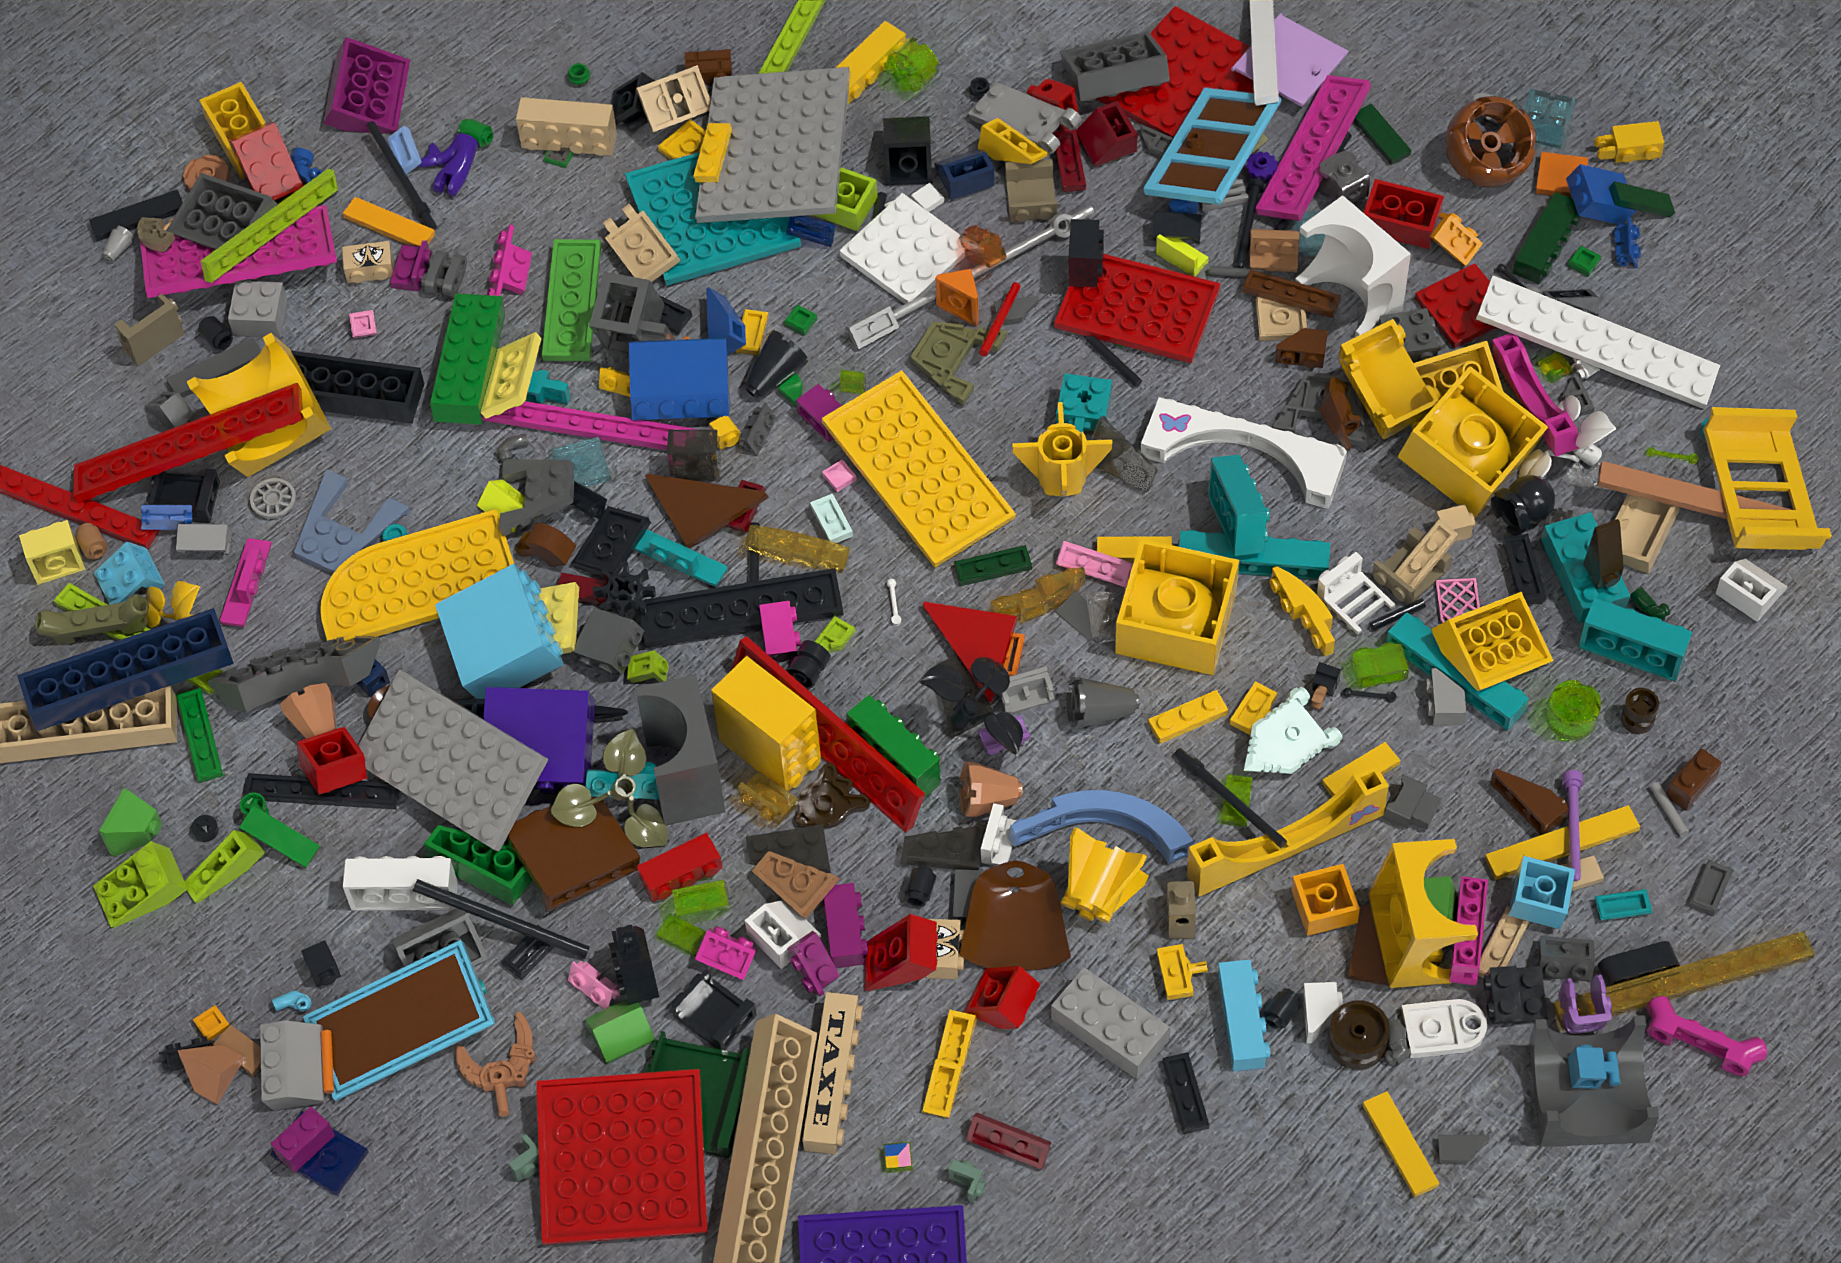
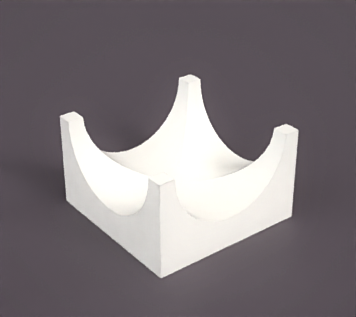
M1343 195L1300 226V233L1304 237L1308 238L1314 234H1325V239L1315 259L1295 278V282L1307 286L1319 282H1334L1345 285L1355 291L1364 302L1366 308L1365 318L1360 327L1355 331V337L1375 328V326H1379L1381 315L1403 311L1411 253Z

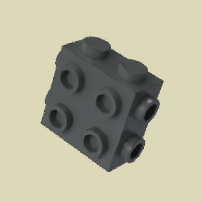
M1427 308L1380 316L1379 325L1394 319L1396 325L1400 324L1406 334V337L1403 338V346L1413 363L1435 357L1438 351H1441L1439 336L1435 337L1434 333L1435 321L1433 317H1429Z
M593 608L579 638L576 640L574 651L571 652L579 658L578 662L586 667L592 668L594 665L604 673L611 675L612 672L622 675L642 639L644 630L634 620Z

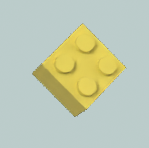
M68 520L55 522L50 526L30 530L25 534L19 535L25 558L37 585L86 570L78 543Z

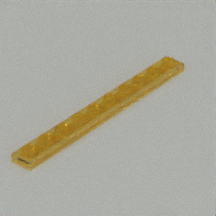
M1801 931L1606 987V996H1609L1611 999V1016L1645 1007L1651 999L1658 996H1665L1670 1000L1813 959L1815 953L1805 931ZM1591 992L1575 997L1579 1016L1596 1015L1590 995ZM1560 1001L1554 1002L1553 1009L1562 1030H1565L1561 1020L1564 1009H1561Z

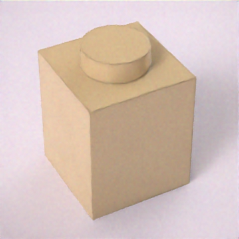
M1465 504L1436 512L1435 523L1440 519L1459 535L1456 541L1471 538L1473 527H1475V519L1473 514L1468 512Z

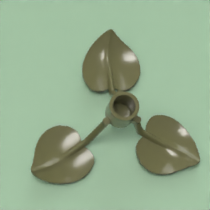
M634 729L618 734L604 749V767L610 772H618L619 777L611 785L608 792L591 800V793L585 786L570 784L558 793L551 807V814L559 822L571 827H583L590 824L596 818L597 812L593 804L609 796H613L619 801L627 799L629 814L632 817L625 821L624 833L630 842L642 848L663 847L667 844V828L659 811L648 804L640 805L635 812L633 810L634 796L632 794L635 791L636 785L634 780L628 776L637 775L643 770L646 763L644 748L638 740Z

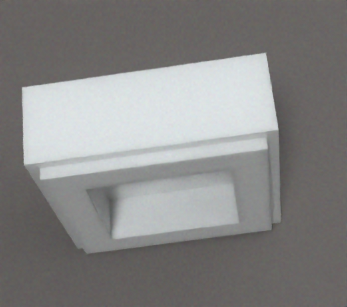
M930 183L911 195V199L928 212L944 203V197Z

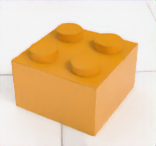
M1344 864L1293 876L1291 891L1307 936L1358 923L1360 908Z

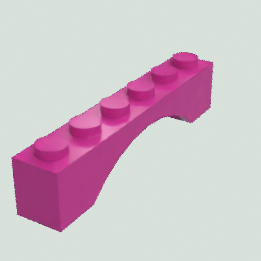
M1510 333L1493 339V360L1523 407L1548 426L1542 437L1555 457L1578 449L1576 446L1578 428L1568 413L1558 408L1544 390L1519 337Z

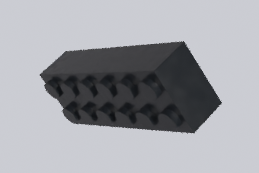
M291 350L323 412L413 424L424 387V380L419 367Z

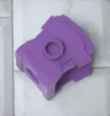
M1602 975L1594 976L1590 983V995L1596 1015L1579 1016L1575 1000L1574 982H1572L1571 978L1563 980L1558 996L1561 1009H1564L1561 1020L1568 1034L1600 1031L1610 1021L1612 1004L1610 997L1606 996Z

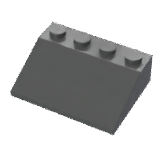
M1148 31L1060 51L1072 87L1080 101L1092 102L1098 97H1113L1120 92H1135L1142 87H1157L1164 82L1170 81L1167 55Z
M201 173L166 231L172 232L174 236L216 250L278 204L268 195Z

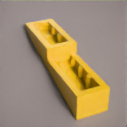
M949 1010L938 1057L935 1060L923 1107L924 1113L950 1118L976 1026V1015Z

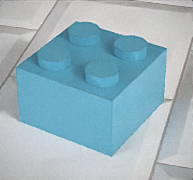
M1523 856L1516 871L1508 916L1560 929L1568 914L1575 869Z

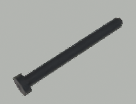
M1250 179L1247 184V189L1250 192L1235 262L1236 268H1244L1258 195L1264 188V182L1260 179Z

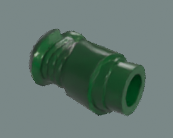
M1643 587L1636 589L1630 595L1634 602L1633 605L1646 616L1657 617L1665 621V617L1671 613L1667 604L1662 603L1657 606L1656 602Z

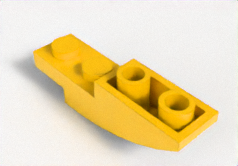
M1279 567L1272 568V577L1269 580L1272 591L1280 596V603L1284 612H1288L1292 620L1301 618L1304 628L1309 629L1312 634L1311 638L1315 648H1320L1324 657L1333 654L1335 640L1329 631L1332 628L1333 616L1326 605L1300 579Z

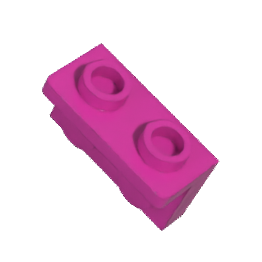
M715 926L714 929L708 928L695 960L744 980L757 951V947L753 946L754 942L741 936L738 939L728 936L729 931Z

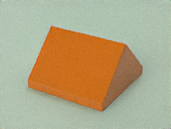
M966 269L938 274L935 277L936 306L977 327L979 324L978 294L972 270Z

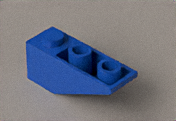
M708 287L706 288L708 338H726L727 355L746 345L745 324L726 297Z

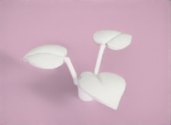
M1569 395L1557 405L1562 411L1568 413L1572 421L1578 418L1581 405L1575 396ZM1602 411L1593 412L1581 424V431L1578 432L1576 439L1578 449L1573 450L1574 455L1562 454L1557 457L1571 459L1576 463L1582 460L1589 466L1595 465L1601 458L1602 451L1594 443L1616 430V427ZM1540 449L1533 451L1524 460L1520 468L1519 477L1535 475L1543 478L1550 469L1552 461L1550 456H1555L1551 450L1543 452Z

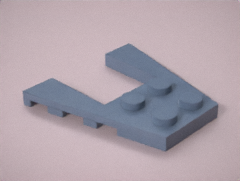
M327 469L295 547L294 555L296 558L333 575L336 569L349 557L362 549L374 545L377 542V538L383 534L384 529L389 525L396 524L403 515L407 516L410 513V508L388 497L362 534L332 521L325 516L349 482L347 478Z

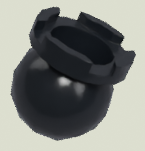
M1525 475L1516 479L1508 489L1501 488L1494 493L1495 496L1490 500L1496 518L1502 517L1508 525L1505 528L1506 531L1512 535H1520L1529 529L1530 524L1541 522L1551 514L1555 505V491L1550 483L1541 476Z

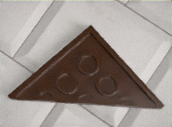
M653 474L645 475L689 549L769 498L765 491Z

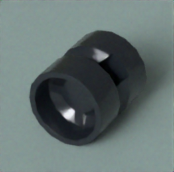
M804 640L796 652V657L787 666L786 671L805 688H812L819 679L820 671H823L830 661L831 655L820 644Z

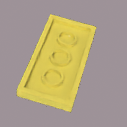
M536 332L498 348L480 412L486 419L494 415H500L505 410L514 406L518 407L525 402L541 342V337Z

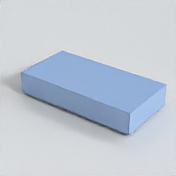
M402 126L387 138L391 150L406 174L422 163L408 127Z

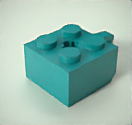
M1064 373L1058 401L1063 402L1064 423L1076 426V430L1080 431L1081 434L1085 430L1104 433L1112 399V380ZM1058 406L1056 411V424H1058Z

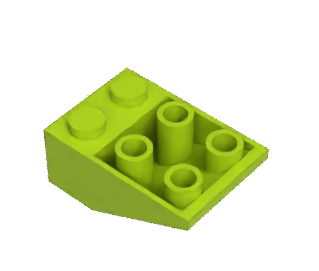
M152 841L93 885L112 928H116L166 906L188 890L170 848Z

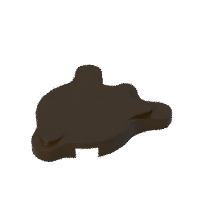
M826 763L822 767L820 777L802 791L796 823L803 829H830L844 822L853 812L867 810L870 807V800L866 795L850 794L853 782L850 779L839 777L836 766L832 763Z

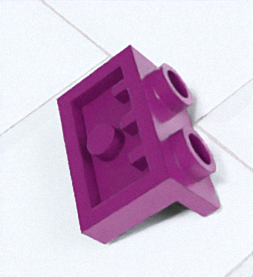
M422 240L420 247L401 246L390 281L391 288L419 292L423 275L427 273L426 267L432 255V250H429L426 240Z
M811 931L787 948L791 955L789 961L797 972L800 971L803 977L801 983L808 993L813 992L818 996H822L824 994L822 988L840 976L816 932Z

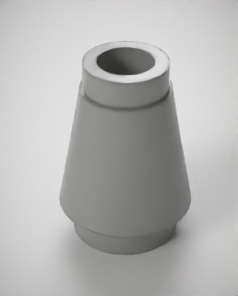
M122 226L112 229L102 256L114 262L133 243V234Z

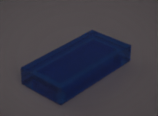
M806 216L788 217L786 234L831 247L834 241L836 225Z

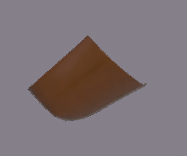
M1019 860L1008 861L983 871L975 882L959 953L960 956L973 964L986 968L1021 966L1024 970L1045 969L1070 959L1071 954L1059 895L1051 876L1047 872ZM1018 867L1024 871V874L1021 877H1011L1007 874V871ZM1010 887H1019V890L1014 893L1011 892Z

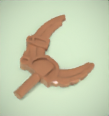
M520 1011L515 1014L516 1021L514 1022L517 1031V1043H513L509 1053L511 1058L508 1062L504 1060L495 1061L481 1067L471 1059L464 1046H456V1061L462 1076L470 1084L482 1087L485 1092L495 1091L498 1114L501 1117L509 1115L506 1089L512 1086L519 1088L526 1086V1076L529 1072L528 1067L530 1063L536 1061L535 1052L532 1049L533 1038L531 1029Z

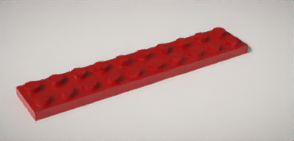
M297 382L75 464L73 496L78 503L93 499L98 495L114 491L130 483H136L149 476L158 475L163 471L182 466L198 458H204L217 451L226 450L231 446L250 441L255 437L272 433L288 425H294L303 420L301 412L303 410L302 389Z
M747 636L741 639L731 670L748 656L815 708L821 758L827 763L834 764L837 772L843 778L850 779L853 782V786L861 794L866 795L870 802L905 833L913 828L925 793Z

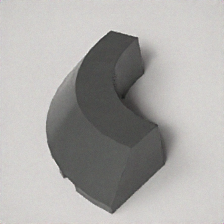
M355 636V641H344L343 637H337L325 642L323 640L305 643V648L290 650V647L272 652V658L264 656L249 660L250 666L238 670L236 667H233L207 681L209 686L231 710L247 713L274 699L296 691H303V688L309 685L327 683L328 686L354 685L370 675L381 641L380 637Z

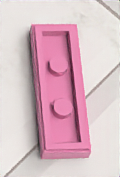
M1063 541L1056 565L1126 587L1133 567L1131 562L1067 541Z

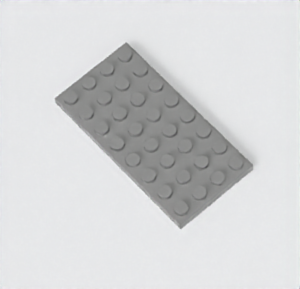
M398 670L358 745L365 756V765L368 771L497 851H500L548 761V758L402 670Z

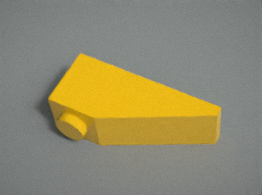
M999 118L981 127L978 149L986 151L987 155L994 160L1033 164L1045 158L1048 154L1047 151Z

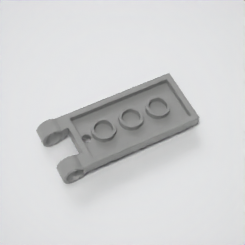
M998 82L989 89L968 113L971 120L982 125L996 118L1001 119L1047 151L1048 154H1053L1060 146V141L1052 134L1060 124L1070 130H1074L1082 121L1081 116L1071 108L1064 110Z

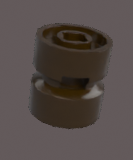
M1642 687L1635 688L1628 693L1621 715V722L1626 730L1634 734H1644L1651 730L1659 708L1658 696L1650 689Z

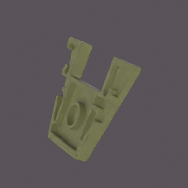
M933 321L910 356L911 363L959 404L964 406L974 391V384L955 377V374L974 344L982 346L989 331L984 330V327L971 329L963 328V325ZM1000 329L990 350L999 351L1007 338L1006 330Z

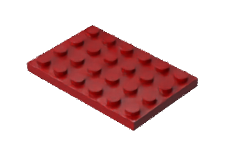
M1104 254L1103 277L1098 278L1097 287L1069 286L1055 319L1054 328L1088 337L1092 335L1099 340L1192 363L1220 292L1221 283Z

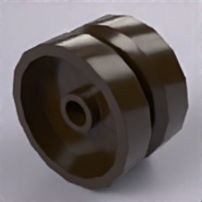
M1356 1000L1341 1005L1333 1013L1328 1033V1047L1333 1058L1338 1063L1353 1070L1368 1069L1376 1065L1384 1057L1390 1029L1389 1020L1383 1010L1373 1003Z

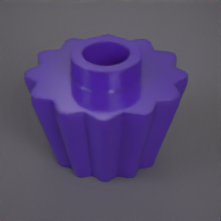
M1259 151L1257 154H1251V158L1247 159L1246 169L1252 179H1260L1264 183H1268L1277 171L1278 161L1269 152L1262 153Z

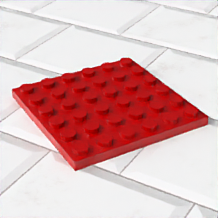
M1174 6L1150 33L1167 55L1170 81L1164 82L1157 87L1146 86L1135 92L1125 91L1113 97L1103 96L1096 99L1106 105L1118 101L1127 117L1174 138L1204 88L1254 94V81L1235 70H1231L1250 46Z
M699 1069L536 1081L543 1245L708 1234Z

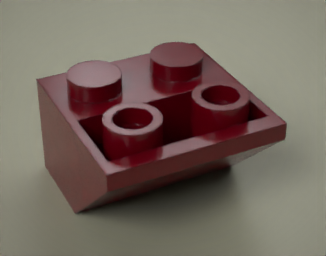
M1118 101L1097 108L1076 129L1077 137L1094 167L1137 152L1138 134Z

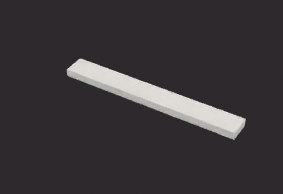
M1250 0L1255 104L1263 105L1279 102L1273 0Z

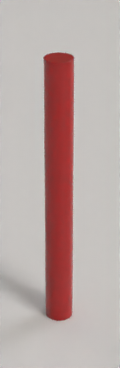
M1012 283L979 350L981 356H988L1021 288L1019 283Z

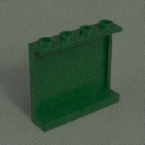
M661 1031L659 1040L655 1039L653 1042L651 1054L654 1057L652 1064H647L645 1073L699 1069L704 1153L730 1158L736 1136L751 1049L744 1048L743 1054L667 1039L665 1032Z

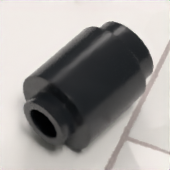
M215 316L205 317L200 321L198 333L213 348L224 350L232 343L233 336L231 331Z
M918 866V868L911 870L905 889V900L909 904L923 907L930 900L937 878L931 868Z
M1287 988L1277 992L1263 1012L1265 1022L1274 1029L1286 1028L1300 1008V997L1294 991Z

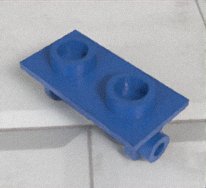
M1628 216L1627 224L1618 223L1614 229L1615 243L1620 245L1615 246L1616 262L1622 267L1633 262L1635 268H1638V258H1641L1639 244H1637V239L1640 238V231L1638 225H1634L1630 216Z
M142 505V530H178V524H192V505Z

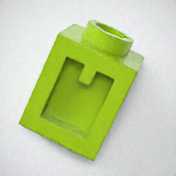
M655 650L634 655L631 657L628 665L627 679L632 683L655 678L659 682L667 681L668 662Z

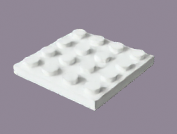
M902 193L839 250V256L902 303L907 304L927 293L935 285V277L938 274L948 273L973 250V244Z

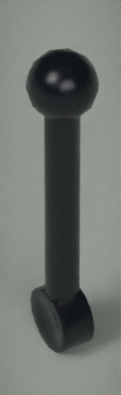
M1349 687L1343 690L1345 697L1353 695L1386 699L1389 703L1395 702L1397 697L1394 692L1381 694L1354 691Z

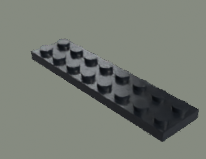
M832 568L641 600L640 602L644 603L647 609L646 615H642L640 612L645 648L762 629L759 605L790 601V607L795 606L797 621H794L793 624L842 616L844 613L836 570Z

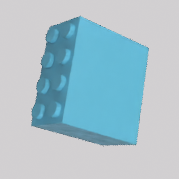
M515 564L435 604L462 687L476 699H485L486 687L520 688L564 665L560 656L563 654L562 648L553 638V635L556 634L555 628L546 616L549 613L548 608L539 596L542 593L541 588L536 580L532 581L525 570L521 571Z

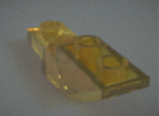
M1084 567L1069 568L1058 574L1044 575L1036 579L1035 589H1025L1017 594L1003 595L995 600H991V612L1018 615L1020 623L1043 616L1058 608L1074 591L1078 592L1085 584Z

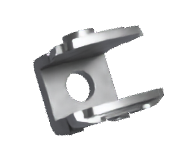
M1342 151L1320 163L1319 173L1324 177L1317 189L1326 197L1330 196L1334 201L1343 195L1351 203H1354L1369 196L1370 176L1364 169L1358 166V161L1353 153Z

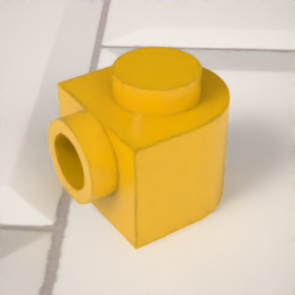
M729 416L720 417L709 423L710 434H708V438L713 447H718L719 450H722L725 447L734 446L738 442L741 433Z

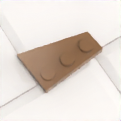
M770 851L765 854L752 870L753 873L805 919L840 880L836 875L822 872L814 867L803 865Z

